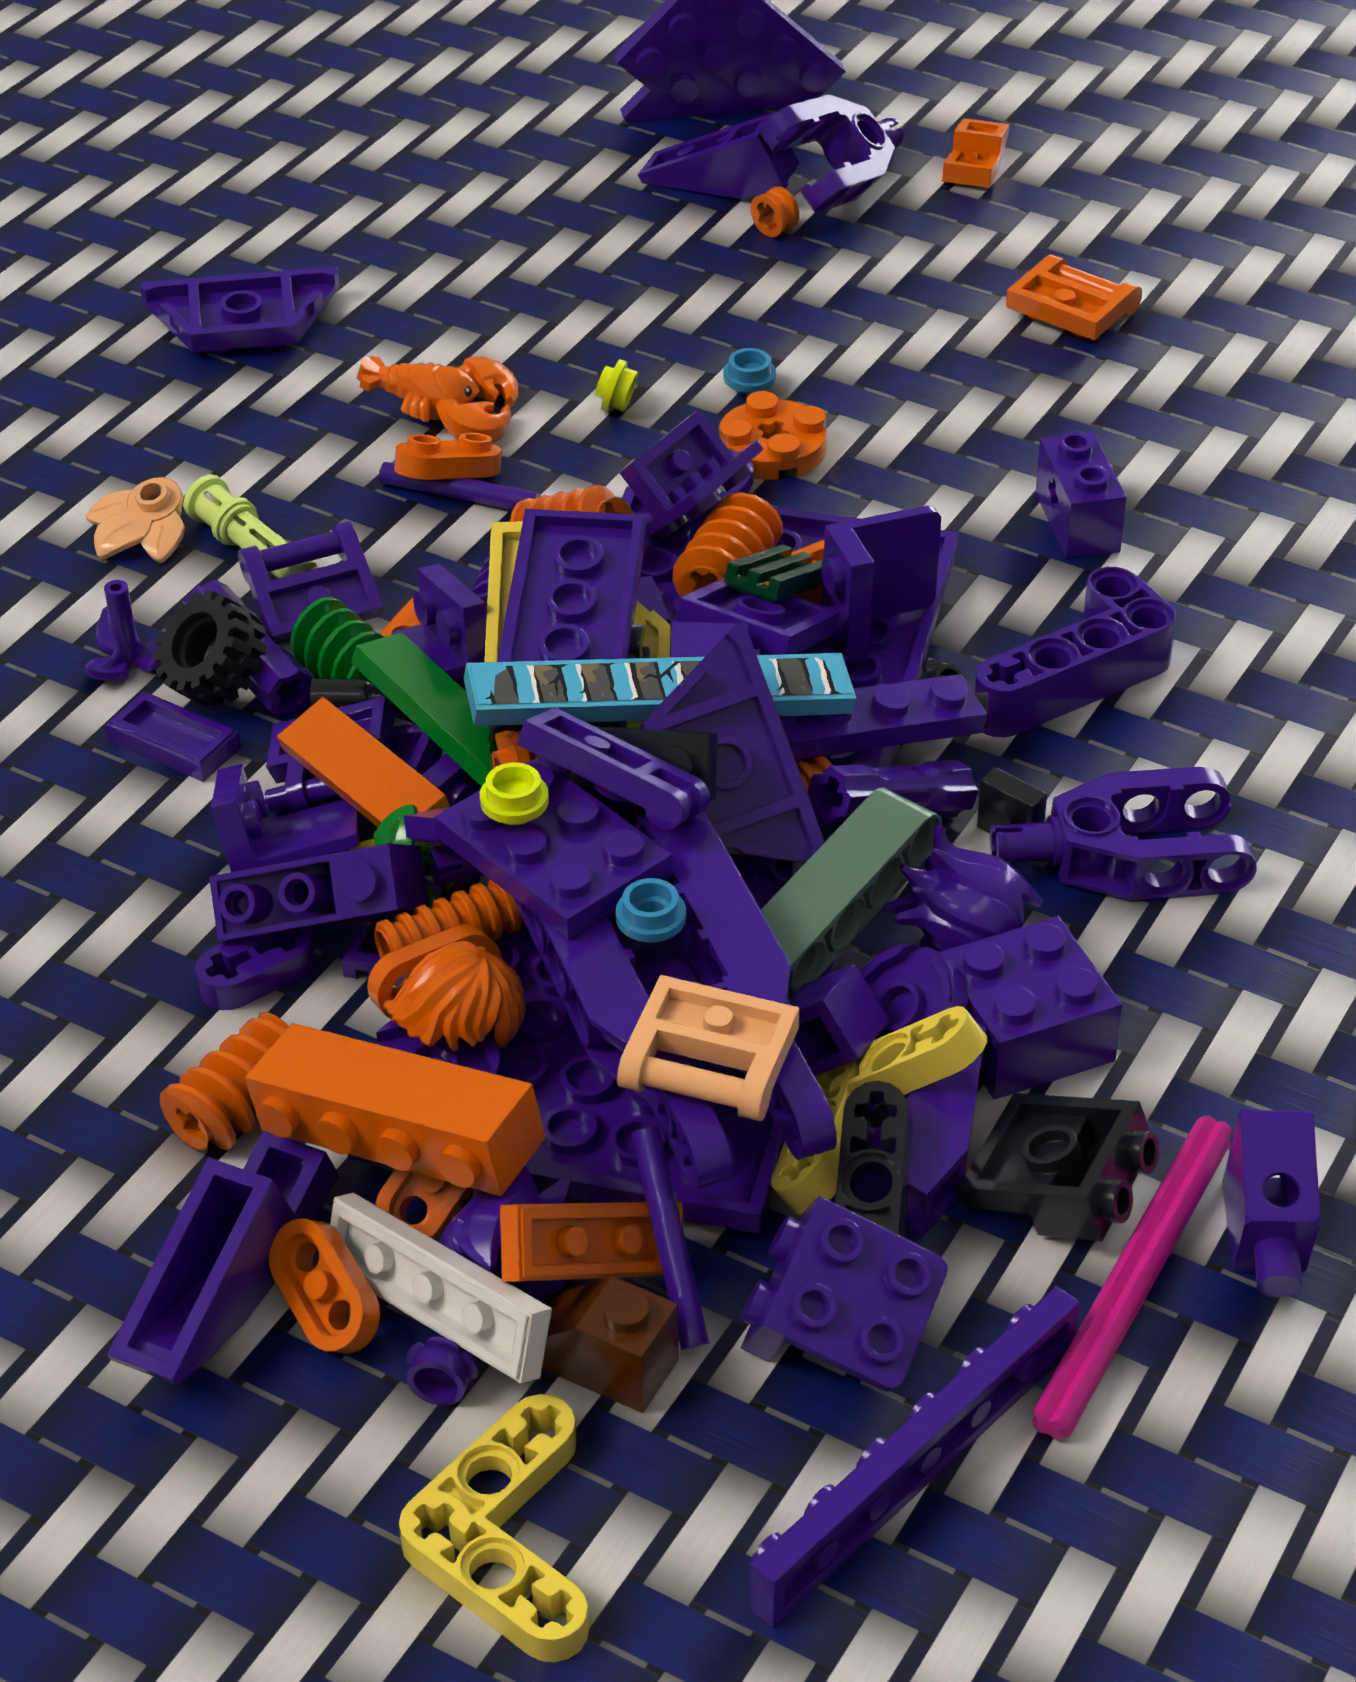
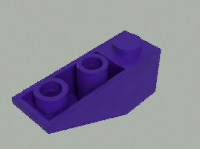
M386 843L209 876L218 942L393 918L402 912H407L409 915L413 914L414 908L420 905L429 907L421 846Z
M977 1023L986 1034V1027ZM983 1052L965 1069L904 1095L912 1113L913 1121L905 1228L920 1238L924 1237L961 1196L958 1187L966 1173ZM882 1124L879 1128L870 1126L869 1128L873 1136L872 1149L885 1151L880 1141ZM868 1170L856 1179L853 1195L863 1202H878L890 1192L893 1183L892 1177L882 1170Z

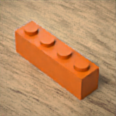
M291 1023L244 1077L262 1131L269 1132L280 1138L288 1137L324 1147L338 1154H349L382 1163L399 1171H411L450 1182L457 1187L472 1188L501 1197L546 1138L534 1088L531 1083Z

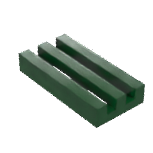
M782 544L728 562L723 582L727 583L729 587L775 603L823 586L822 560L812 563L813 555L805 552L791 556L793 548Z

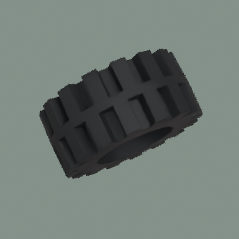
M205 590L204 595L198 592L189 595L188 604L180 601L174 607L176 615L173 618L167 615L162 623L167 628L164 634L158 633L155 641L157 645L161 646L159 651L154 652V662L160 665L156 669V673L160 679L164 680L166 686L179 694L207 707L209 704L219 707L223 706L224 699L233 702L239 698V688L247 691L253 682L249 677L252 672L259 674L263 665L258 662V657L266 654L267 644L260 640L267 635L265 627L259 624L261 619L251 610L221 593L218 594L213 590ZM216 638V642L213 646L212 651L204 660V656L208 650L209 645Z

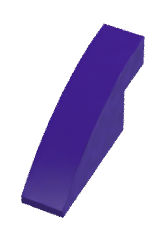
M262 1131L244 1169L208 1157L107 1353L109 1359L177 1385L211 1358L244 1324L275 1284L269 1267V1251L277 1232L292 1220L308 1219L315 1221L339 1176L326 1151Z

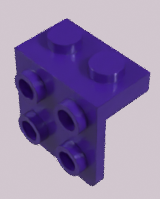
M927 505L825 525L824 559L821 564L823 578L822 606L840 612L835 635L825 640L828 643L833 642L838 651L848 657V663L869 659L872 619L921 610L925 607H930L936 599L941 516L935 507Z
M819 1195L797 1220L786 1216L779 1227L768 1252V1255L777 1259L778 1262L769 1283L759 1279L746 1301L740 1320L750 1324V1327L740 1348L767 1362L785 1343H788L882 1391H893L903 1383L946 1278L947 1264L939 1255Z

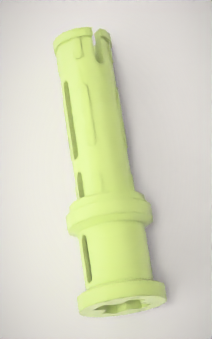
M209 474L202 476L187 490L183 503L185 513L195 522H205L211 527L213 536L222 544L238 545L242 549L256 545L259 550L288 543L258 519L256 507L246 498L234 497L229 493L227 483L217 475ZM210 493L214 502L205 497V494ZM309 561L271 571V573L277 578H282L319 567L316 566L317 564L314 561Z

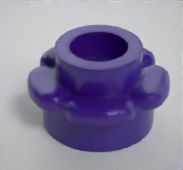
M444 1336L431 1337L425 1344L417 1342L410 1347L407 1353L406 1361L410 1368L406 1379L409 1388L420 1399L434 1405L448 1406L459 1402L465 1391L468 1392L472 1389L473 1379H476L479 1374L478 1363L474 1356Z

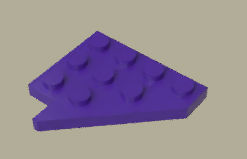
M666 0L614 54L617 64L643 84L637 93L620 109L623 119L628 123L787 107L821 97L846 72L843 63L770 0Z

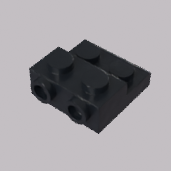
M1013 1093L958 1188L966 1208L1030 1214L1038 1235L1103 1241L1112 1223H1125L1128 1220L1133 1205L1131 1187L1138 1174H1151L1154 1171L1159 1154L1158 1140L1156 1135L1149 1129L1140 1101Z

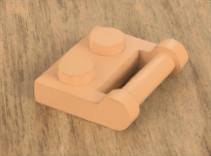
M660 975L622 1054L617 1074L618 1086L642 1092L645 1086L738 1108L739 1117L761 1122L768 1110L772 1089L799 1029V1007ZM657 1050L747 1071L748 1073L745 1079L655 1058Z

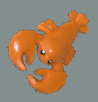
M364 356L356 378L360 381L359 387L368 392L380 387L389 393L397 395L399 398H403L401 412L409 414L411 417L421 419L423 422H429L430 419L441 420L445 429L457 440H459V435L463 433L488 435L492 438V443L500 440L510 422V408L514 406L518 398V381L512 371L502 363L484 356L468 357L464 360L463 365L458 368L434 364L433 362H428L427 364L423 362L418 364L401 363L400 365L392 364L391 366H385L380 357L371 356L369 359ZM477 395L485 400H488L483 402H472ZM498 395H501L505 406L498 414H492L494 403Z

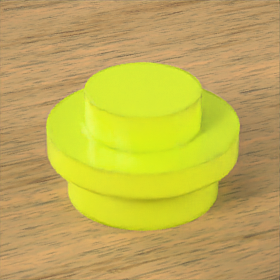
M619 359L614 368L604 367L595 391V396L603 399L601 410L610 412L614 408L624 412L627 408L638 378V371L627 368L628 362Z
M505 763L495 767L488 773L486 781L480 790V806L484 814L492 820L508 825H521L536 819L543 814L549 804V792L546 783L541 779L539 772L535 768L524 763Z

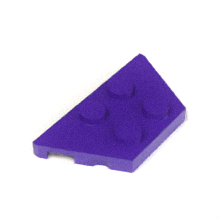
M338 266L140 282L143 305L192 352L209 351L211 353H224L231 349L250 347L274 349L285 344H297L340 288Z
M745 622L737 624L644 720L640 728L718 733L716 799L710 800L705 812L728 853L806 863L825 841Z

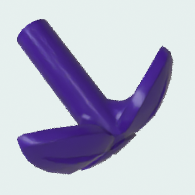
M112 580L106 583L104 592L107 607L102 609L97 623L96 642L98 649L110 656L90 660L84 667V673L92 678L115 681L128 678L130 674L129 665L132 664L147 672L157 669L160 665L154 662V652L159 651L161 646L155 643L156 640L145 645L139 642L140 637L134 625L128 584L123 580Z

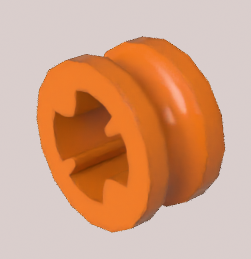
M775 186L766 193L758 195L751 203L753 222L768 237L779 236L785 230L796 226L799 221L800 211L795 198L787 189L781 186Z

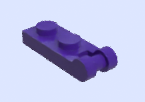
M556 707L524 721L517 745L537 754L538 761L549 769L562 773L573 772L595 783L596 791L609 799L621 802L631 801L645 808L649 822L657 829L663 831L672 830L687 819H692L704 812L709 805V789L698 777Z

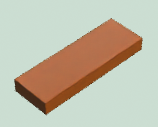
M324 697L320 698L276 736L285 752L377 827L390 813L405 805H415L418 808V812L450 806L446 795Z
M647 1202L500 1205L502 1282L592 1279L610 1276L616 1278L664 1276ZM677 1202L683 1226L682 1202Z

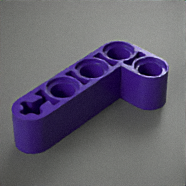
M1106 566L1091 572L1087 578L1082 621L988 658L980 663L976 669L975 692H988L987 729H983L982 733L1002 738L1014 736L1162 674L1171 664L1177 618L1175 609L1128 569Z

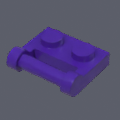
M350 521L333 525L332 532L259 550L255 545L238 550L240 568L245 581L249 584L266 634L276 644L291 640L292 629L299 615L311 603L320 598L332 596L340 599L348 609L355 611L363 621L382 616L383 603L354 526ZM336 554L343 560V562L275 580H270L268 572Z

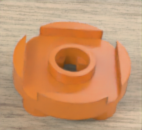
M757 391L747 396L746 404L737 406L722 418L719 424V437L728 449L738 452L755 440L760 442L764 449L750 460L753 463V478L775 480L779 479V470H790L796 468V476L815 469L825 458L827 451L826 415L821 408L781 400L772 392Z

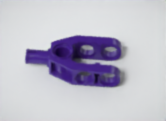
M825 95L789 105L772 115L758 130L772 152H779L813 141L818 142L823 148L825 158L835 171L825 175L812 186L808 182L800 191L815 213L856 201L885 174L894 149L899 147L904 139V129L902 126L896 129L890 128L899 123L897 119L885 118L878 122L868 107L832 95Z
M1200 766L1106 773L1054 797L1051 815L1047 817L1046 822L1008 825L992 824L990 829L991 855L1000 857L1008 863L1048 860L1050 865L1056 866L1062 884L1130 901L1236 892L1250 883L1257 872L1256 860L1250 845L1244 838L1238 835L1201 836L1199 831L1187 832L1186 837L1138 840L1137 836H1127L1128 834L1200 830L1213 827L1222 822L1232 808L1230 794L1222 775L1211 767ZM1209 790L1216 792L1210 801L1202 805L1191 806L1185 804L1191 795L1199 791ZM1143 794L1154 796L1153 801L1142 809L1129 810L1124 808L1125 804L1135 796ZM1230 854L1240 856L1233 865L1227 868H1210L1211 863L1222 856ZM1159 860H1177V863L1166 872L1158 874L1147 872V869Z

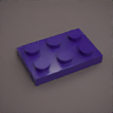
M537 757L526 764L535 768L539 772L541 779L546 783L549 792V804L543 814L536 819L521 825H508L492 820L481 809L480 790L434 816L436 837L568 940L614 912L624 890L631 883L646 878L665 880L673 875V858L670 852L561 772L542 765Z

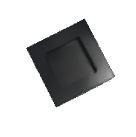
M995 767L980 780L977 827L990 833L992 824L1008 825L1045 822L1048 793Z

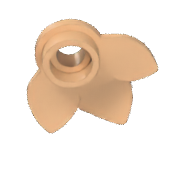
M151 478L141 482L133 490L115 491L94 503L85 517L88 522L98 525L94 534V545L98 558L105 560L141 543L146 553L158 563L165 562L177 549L185 533V525L180 517L184 498L179 485L168 478Z

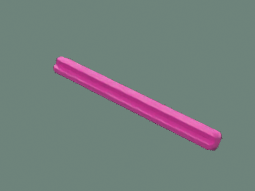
M1203 1116L1197 1119L1036 1403L1034 1407L1035 1416L1032 1422L1039 1433L1049 1434L1055 1440H1063L1072 1434L1230 1146L1229 1138L1232 1131L1225 1121L1216 1122L1210 1116Z

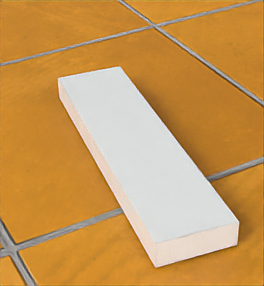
M351 1193L334 1197L330 1225L342 1236L375 1295L445 1338L454 1341L458 1346L520 1384L540 1378L552 1308L513 1285L502 1282L501 1278L357 1194Z

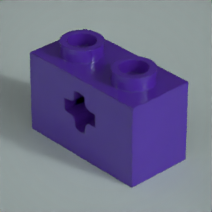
M1069 432L1062 436L1040 438L1035 493L1065 558L1120 552L1127 497L1095 433Z

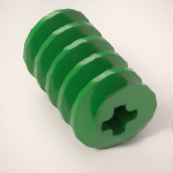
M330 596L320 598L311 603L299 615L292 629L290 645L292 655L303 667L308 668L316 678L368 680L351 663L356 645L385 636L375 632L368 622L361 620L358 614L348 609L343 601Z

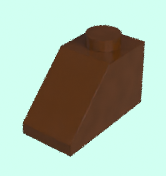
M614 1276L549 1296L544 1304L552 1308L542 1369L644 1413L679 1361L678 1303Z

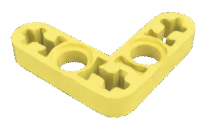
M961 1006L943 1010L873 1040L859 1059L814 1076L830 1106L836 1128L837 1143L836 1148L832 1151L797 1160L784 1142L771 1178V1186L794 1214L801 1215L819 1195L831 1200L836 1194L843 1110L847 1098L854 1089L867 1082L882 1081L891 1083L905 1095L965 1069L978 1058L987 1044V1035L969 1012Z
M537 1394L528 1396L511 1407L416 1494L401 1511L399 1528L404 1557L412 1567L527 1655L539 1661L556 1663L573 1657L581 1651L587 1642L589 1619L585 1595L576 1584L500 1529L510 1517L567 1465L575 1454L577 1443L576 1420L572 1408L564 1400L556 1396ZM550 1428L555 1429V1436L553 1438L543 1433L547 1432ZM533 1429L535 1432L540 1433L529 1442V1430ZM524 1452H525V1464L523 1463L522 1459L520 1458V1456H521ZM486 1470L500 1471L511 1479L505 1489L490 1495L480 1494L472 1490L468 1485L473 1476ZM446 1525L449 1526L451 1542L435 1532L426 1539L422 1538L421 1530L425 1527L437 1532ZM454 1548H456L458 1551H460V1553H459V1555H458L456 1561H455ZM491 1562L503 1563L511 1567L515 1572V1576L508 1584L496 1589L483 1588L477 1585L471 1579V1576L477 1568ZM531 1589L533 1604L526 1599ZM537 1610L551 1619L563 1612L566 1614L567 1624L561 1626L559 1623L551 1621L541 1628L538 1626Z

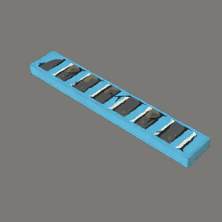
M842 653L757 655L779 716L852 714L856 695ZM704 657L466 663L464 683L474 726L522 725L525 720L554 707L584 722L644 721Z

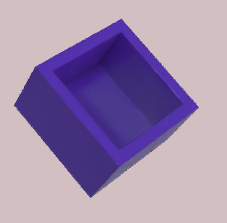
M1059 916L940 952L953 961L965 979L968 996L967 1011L977 1023L986 1027L987 1044L983 1050L980 1080L993 1100L1115 1062L1123 1004Z

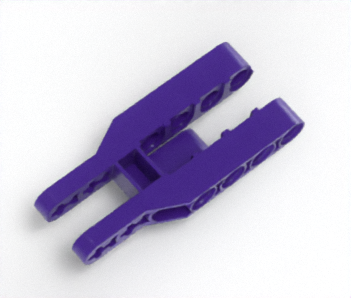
M704 811L692 819H687L678 827L667 831L654 827L649 822L646 814L640 815L637 819V826L634 827L672 854L673 875L665 879V881L676 888L678 895L683 899L686 906V922L676 936L702 985L790 1005L787 995L791 964L706 812ZM513 897L591 1063L617 1080L619 1063L624 1049L660 975L699 984L684 955L676 954L636 965V957L632 949L623 948L613 928L612 913L568 940ZM793 1040L772 1089L768 1110L794 1158L801 1160L834 1150L836 1148L837 1136L834 1118L828 1101L795 1040ZM657 1050L655 1058L721 1074L735 1070V1068ZM645 1086L642 1092L631 1090L649 1102L686 1180L694 1190L728 1181L732 1178L733 1165L730 1148L723 1128L709 1101Z

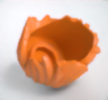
M468 941L452 942L447 946L428 953L414 967L409 977L404 980V985L393 1000H386L383 1005L387 1013L393 1015L391 1021L405 1028L409 1037L419 1038L426 1046L432 1047L444 1036L447 1044L453 1051L458 1050L460 1047L459 1038H462L474 1047L478 1042L483 1043L491 1029H494V1040L499 1048H507L509 1042L520 1029L527 1008L524 1001L522 982L518 974L508 966L504 959L495 955V953L489 952L484 946H475Z

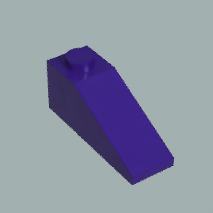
M773 112L655 151L638 173V177L641 183L746 199L766 193L775 186L787 188L789 185L788 180L800 162L793 148L772 152L759 133V128L775 114Z

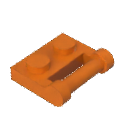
M1050 254L1007 289L1006 307L1023 313L1032 320L1044 321L1068 330L1075 336L1096 340L1124 314L1131 316L1135 313L1141 302L1142 288L1126 281L1119 285L1067 266L1066 259Z

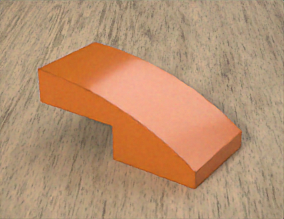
M963 118L954 130L953 149L944 161L942 182L990 188L1003 156L1010 124Z

